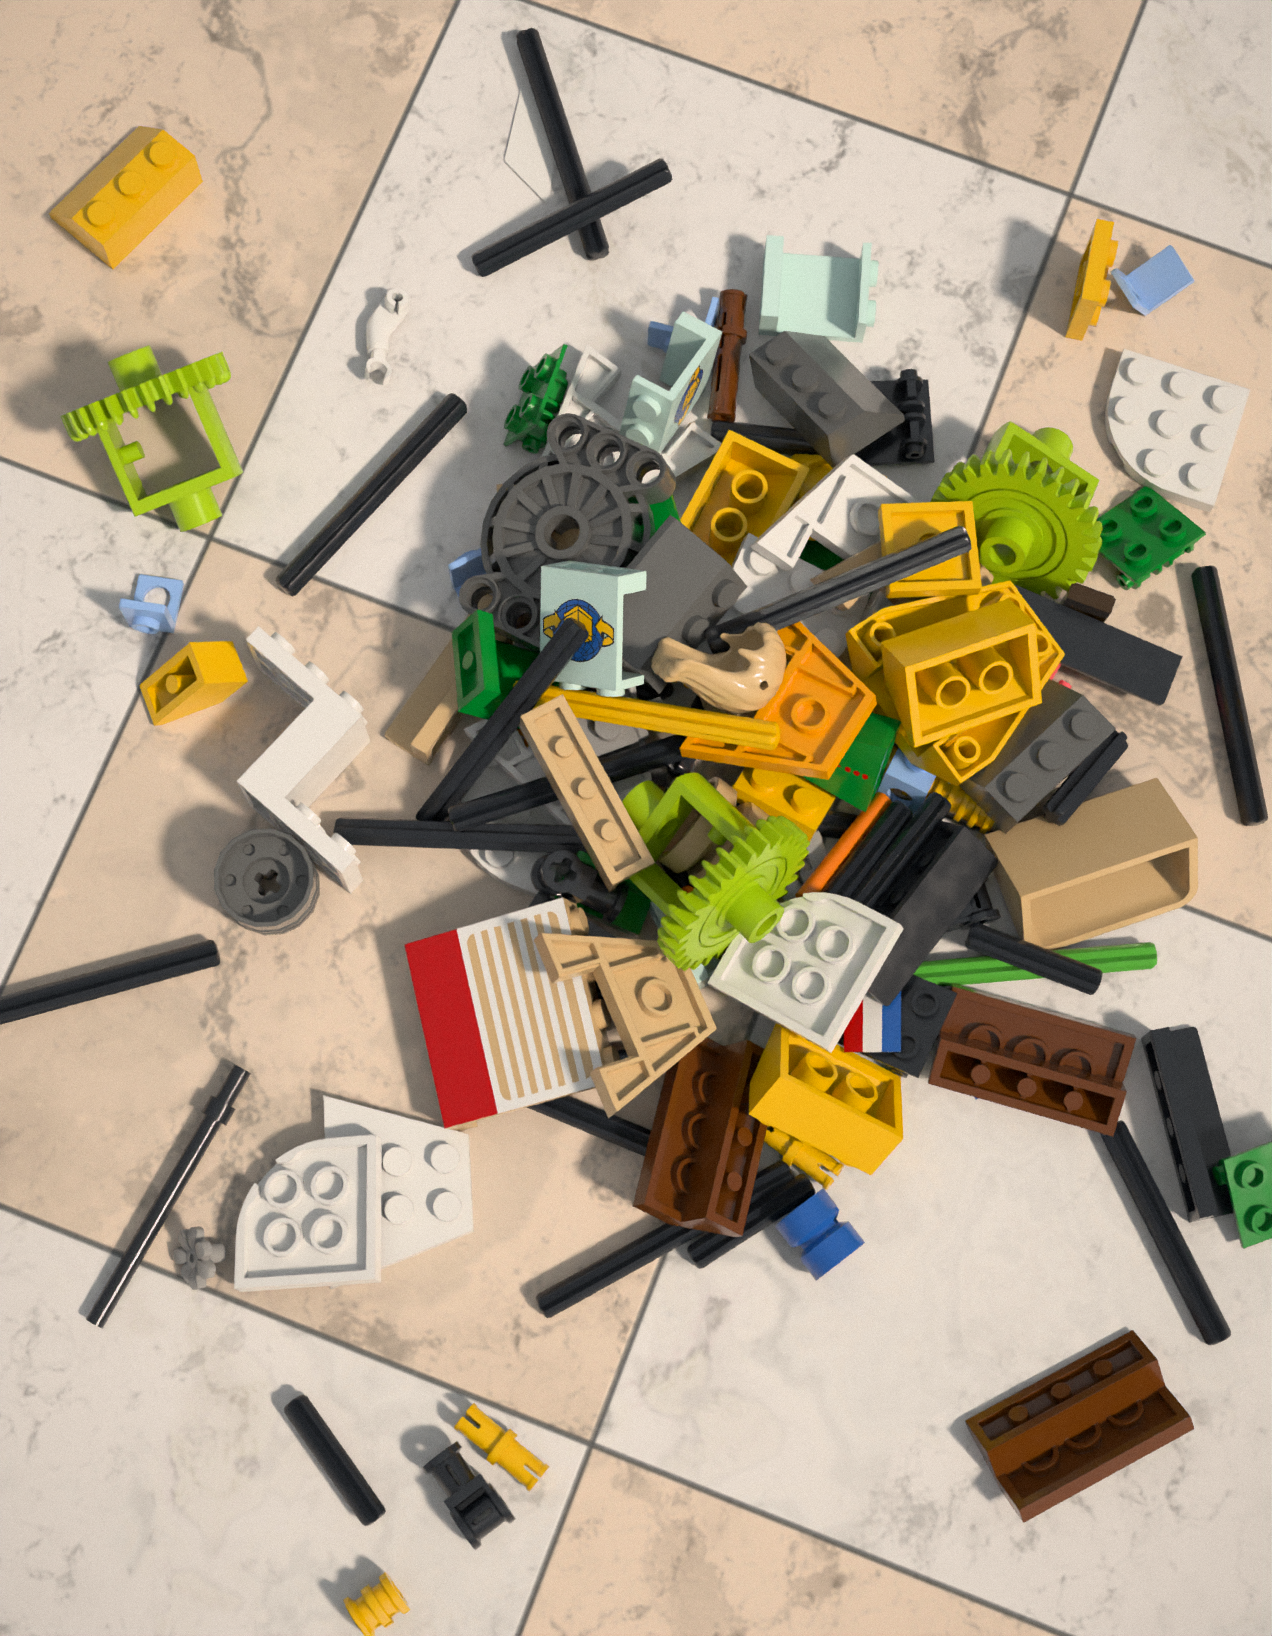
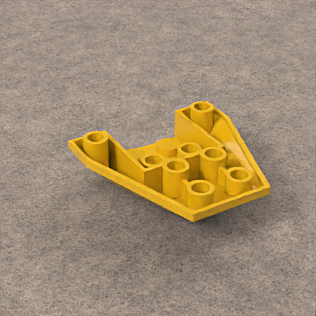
M1011 580L982 586L978 595L936 596L882 608L845 633L853 674L876 695L877 705L873 712L901 721L885 683L880 644L882 641L1009 598L1036 623L1041 690L1065 653ZM1029 708L916 748L910 744L901 722L895 743L911 764L958 786L995 760Z

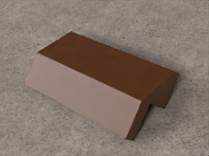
M952 983L951 991L956 992L957 997L937 1037L928 1084L1113 1137L1127 1093L1123 1081L1137 1039L1134 1034Z
M707 1037L666 1071L633 1207L669 1225L733 1237L743 1236L767 1125L749 1115L750 1081L764 1048L749 1040L723 1046Z
M1134 1330L965 1420L966 1426L1000 1490L1023 1523L1194 1430L1191 1416L1165 1386L1157 1358Z

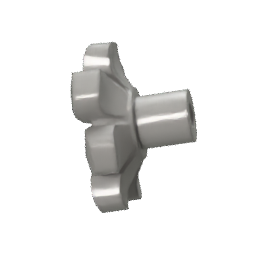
M201 1226L180 1230L178 1241L181 1247L174 1248L175 1264H184L181 1268V1275L186 1283H189L192 1290L206 1287V1279L215 1276L216 1266L214 1263L225 1261L226 1249L220 1242L211 1244L210 1241L205 1240L204 1229Z

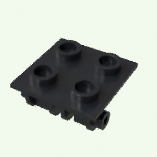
M905 369L900 372V378L897 380L870 381L904 415L905 421L854 455L868 465L934 463L928 379H922L918 376V372L915 369Z
M912 975L901 990V1052L858 1053L890 1066V1071L900 1077L907 1078L909 1074L919 1078L957 997V993ZM844 1032L838 1041V1044L844 1046Z

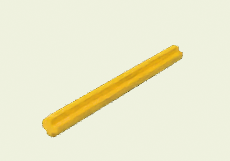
M551 685L533 708L535 709L563 694L576 718L766 750L777 748L781 733L779 725L773 721L621 696L606 697L591 691L564 690L555 685Z

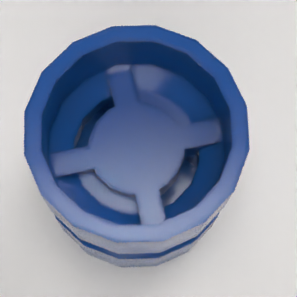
M824 1188L775 1225L790 1247L800 1246L803 1249L800 1260L816 1281L865 1243L849 1221L838 1222L836 1218L839 1209Z

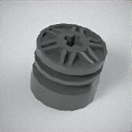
M272 828L252 829L233 838L220 852L214 868V890L223 909L245 929L261 935H281L300 927L314 912L320 896L319 874L306 849L291 835ZM277 875L276 881L281 886L280 890L277 893L269 891L263 896L264 889L259 885L260 881L263 878L272 880Z

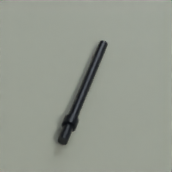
M234 1064L216 1097L211 1095L201 1111L205 1116L86 1317L87 1321L103 1329L221 1124L226 1126L236 1109L232 1105L251 1075L248 1071Z

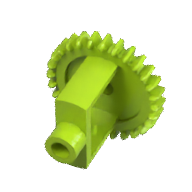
M150 345L108 361L107 363L120 392L60 416L69 437L73 441L79 442L87 439L90 435L95 436L98 433L134 517L169 504L180 532L196 528L221 517L222 513L211 487L244 473L208 390L214 388L215 385H222L228 382L231 378V372L223 352L206 357L162 375ZM177 393L182 399H187L190 394L220 467L147 495L133 462L145 457L143 448L138 441L125 445L117 425H122L124 413L130 412L131 416L137 419L139 416L137 408L146 405L150 411L155 412L154 401L163 399L167 405H172V394Z
M1011 421L1005 423L992 436L981 461L976 454H973L968 458L966 464L958 462L954 465L952 472H947L943 476L930 501L973 502L979 561L994 576L991 584L1011 580L1014 585H1018L1043 597L1047 593L1054 600L1059 599L1062 589L1067 592L1072 583H1084L1088 572H1091L1095 565L1102 545V538L1100 537L1102 523L1096 521L1099 510L1096 506L1089 507L1099 479L1070 461L1073 453V443L1068 435L1059 429L1045 427L1038 429L1031 435Z
M695 772L677 777L666 793L652 780H646L638 784L626 795L622 803L654 862L657 861L693 808L713 825L708 833L711 841L722 846L728 840L734 846L730 853L721 847L716 848V852L720 857L716 865H712L705 860L702 861L706 875L700 879L694 875L688 876L690 883L694 886L693 891L689 893L682 890L656 863L629 878L667 915L661 918L663 927H660L657 931L659 936L657 942L663 954L678 969L681 968L683 971H686L689 967L695 970L700 964L706 966L713 956L719 959L727 946L729 947L732 940L739 933L749 943H755L764 938L778 924L784 914V908L776 900L788 893L785 887L797 880L798 875L795 873L804 867L805 862L803 859L809 854V851L806 849L810 845V842L807 840L808 836L798 826L783 816H769L767 820H757L755 827L701 774Z

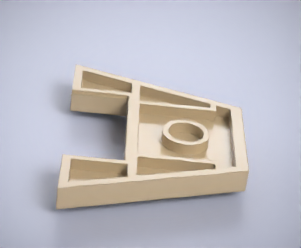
M540 933L534 939L552 984L593 972L627 1052L628 1058L597 1067L590 1072L608 1118L618 1112L717 1029L691 968L689 967L686 971H683L681 968L678 969L663 954L658 942L655 940Z

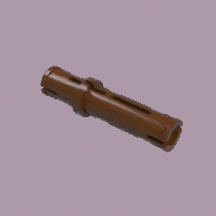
M736 289L723 290L719 296V317L715 328L722 331V335L713 362L711 396L707 418L711 419L712 422L715 420L734 422L736 418L742 345L746 344L747 331L744 329V316L748 297L743 291Z

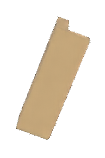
M490 594L483 596L478 603V610L488 607L492 602L493 596ZM529 612L519 617L516 629L528 625L530 622ZM495 632V640L514 645V641ZM452 638L385 732V737L388 741L430 766L465 715V713L458 712Z
M562 694L521 715L519 727L608 891L616 889L617 884L653 866L655 862L564 695Z

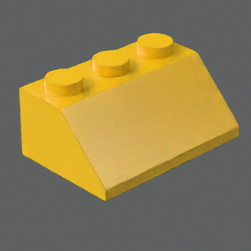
M138 126L52 209L49 215L56 223L113 270L203 182L196 157L165 130Z
M729 430L680 521L732 566L740 545L748 533L759 538L791 508L810 472V468Z
M1009 598L880 642L885 683L910 744L914 748L1042 703L1036 623Z
M775 1023L750 1081L749 1115L757 1118L764 1125L773 1126L797 1138L806 1146L815 1147L837 1158L846 1166L855 1167L872 1175L903 1140L901 1077L853 1052L844 1053V1047L836 1044L832 1053H829Z

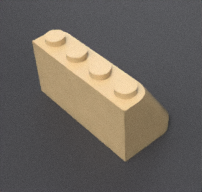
M1158 778L1084 801L1068 821L1061 826L1053 822L1048 823L1044 819V815L1016 824L1006 834L1001 829L985 834V846L998 860V865L993 871L1019 938L1048 950H1057L1178 909L1190 902L1198 890V837Z

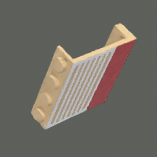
M562 897L404 944L444 1129L464 1131L478 1127L477 1121L594 1089L595 1085L590 1072L597 1067L620 1060L616 1047L614 1045L610 1046L606 1028L611 1026L610 1013L605 1001L598 997L595 984L596 979L593 972L552 984L534 942V939L540 933L588 935L589 925L587 917L581 907L577 908V904Z

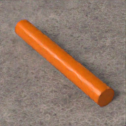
M877 792L874 795L867 811H861L796 892V898L802 897L803 893L821 892L892 803L886 794Z

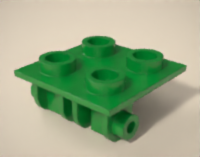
M563 344L550 355L545 353L538 364L534 367L528 366L523 373L518 389L523 391L519 404L513 405L504 422V429L508 430L503 443L504 446L507 447L516 440H520L523 442L522 448L533 454H537L540 448L546 446L547 429L555 418L552 413L559 411V404L562 402L569 384L566 380L567 373L560 369L568 347L567 345Z
M1144 486L1096 520L1102 523V532L1100 534L1102 545L1099 554L1121 571L1116 576V579L1121 588L1126 591L1130 588L1138 589L1143 581L1151 577L1150 573L1160 574L1163 570L1162 566L1168 568L1182 554L1193 551L1194 544L1206 535L1203 529L1156 491L1147 486Z
M1272 1141L1219 1160L1218 1166L1212 1169L1213 1177L1217 1184H1226L1228 1186L1239 1239L1243 1249L1272 1238Z

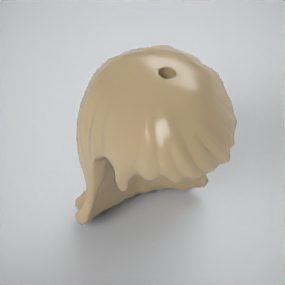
M758 622L754 626H749L742 634L722 633L720 637L729 643L730 649L718 654H708L693 649L669 637L662 638L659 641L658 648L654 652L651 661V668L654 673L666 682L679 681L685 684L704 701L724 711L746 713L762 709L776 695L783 681L786 668L784 644L776 629L767 623Z

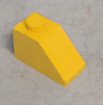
M233 641L189 642L139 686L153 724L158 726L222 703L246 684L248 680Z

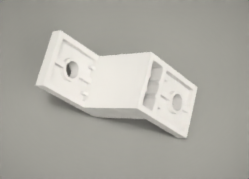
M258 626L246 639L258 669L305 710L237 780V783L248 804L278 831L289 834L306 849L311 859L351 894L363 881L358 868L361 862L354 855L356 850L336 832L330 838L319 825L322 822L321 819L309 806L369 744L370 739L366 729L368 722L361 715L364 709L347 692L342 691L338 695L327 686L329 678L315 664L309 661L304 666L292 655L295 649L280 634L274 632L270 637Z

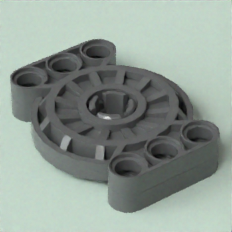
M565 413L555 417L548 426L547 441L554 454L541 457L521 467L503 483L491 500L483 520L480 541L483 566L487 574L476 575L467 579L459 592V602L469 615L478 609V603L483 596L493 593V599L489 606L480 610L493 614L494 632L537 653H540L541 566L565 561H577L627 568L656 532L653 512L649 505L662 503L669 499L676 487V477L660 453L572 413ZM581 434L579 441L575 445L564 447L569 437ZM612 452H620L616 462L611 465H603L607 455ZM656 469L660 470L659 476L655 481L647 484L642 483L643 477L647 472ZM644 524V533L642 536L641 526ZM570 529L580 530L578 540L573 546L563 550L556 549L557 543L551 537L553 531L562 535ZM532 612L529 624L523 628L516 629L519 617L524 613Z

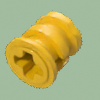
M386 1572L379 1576L380 1582L374 1587L368 1584L361 1589L362 1596L358 1599L353 1600L348 1596L343 1599L347 1611L364 1636H375V1630L383 1625L387 1628L394 1623L392 1618L399 1612L406 1614L411 1610L404 1596Z

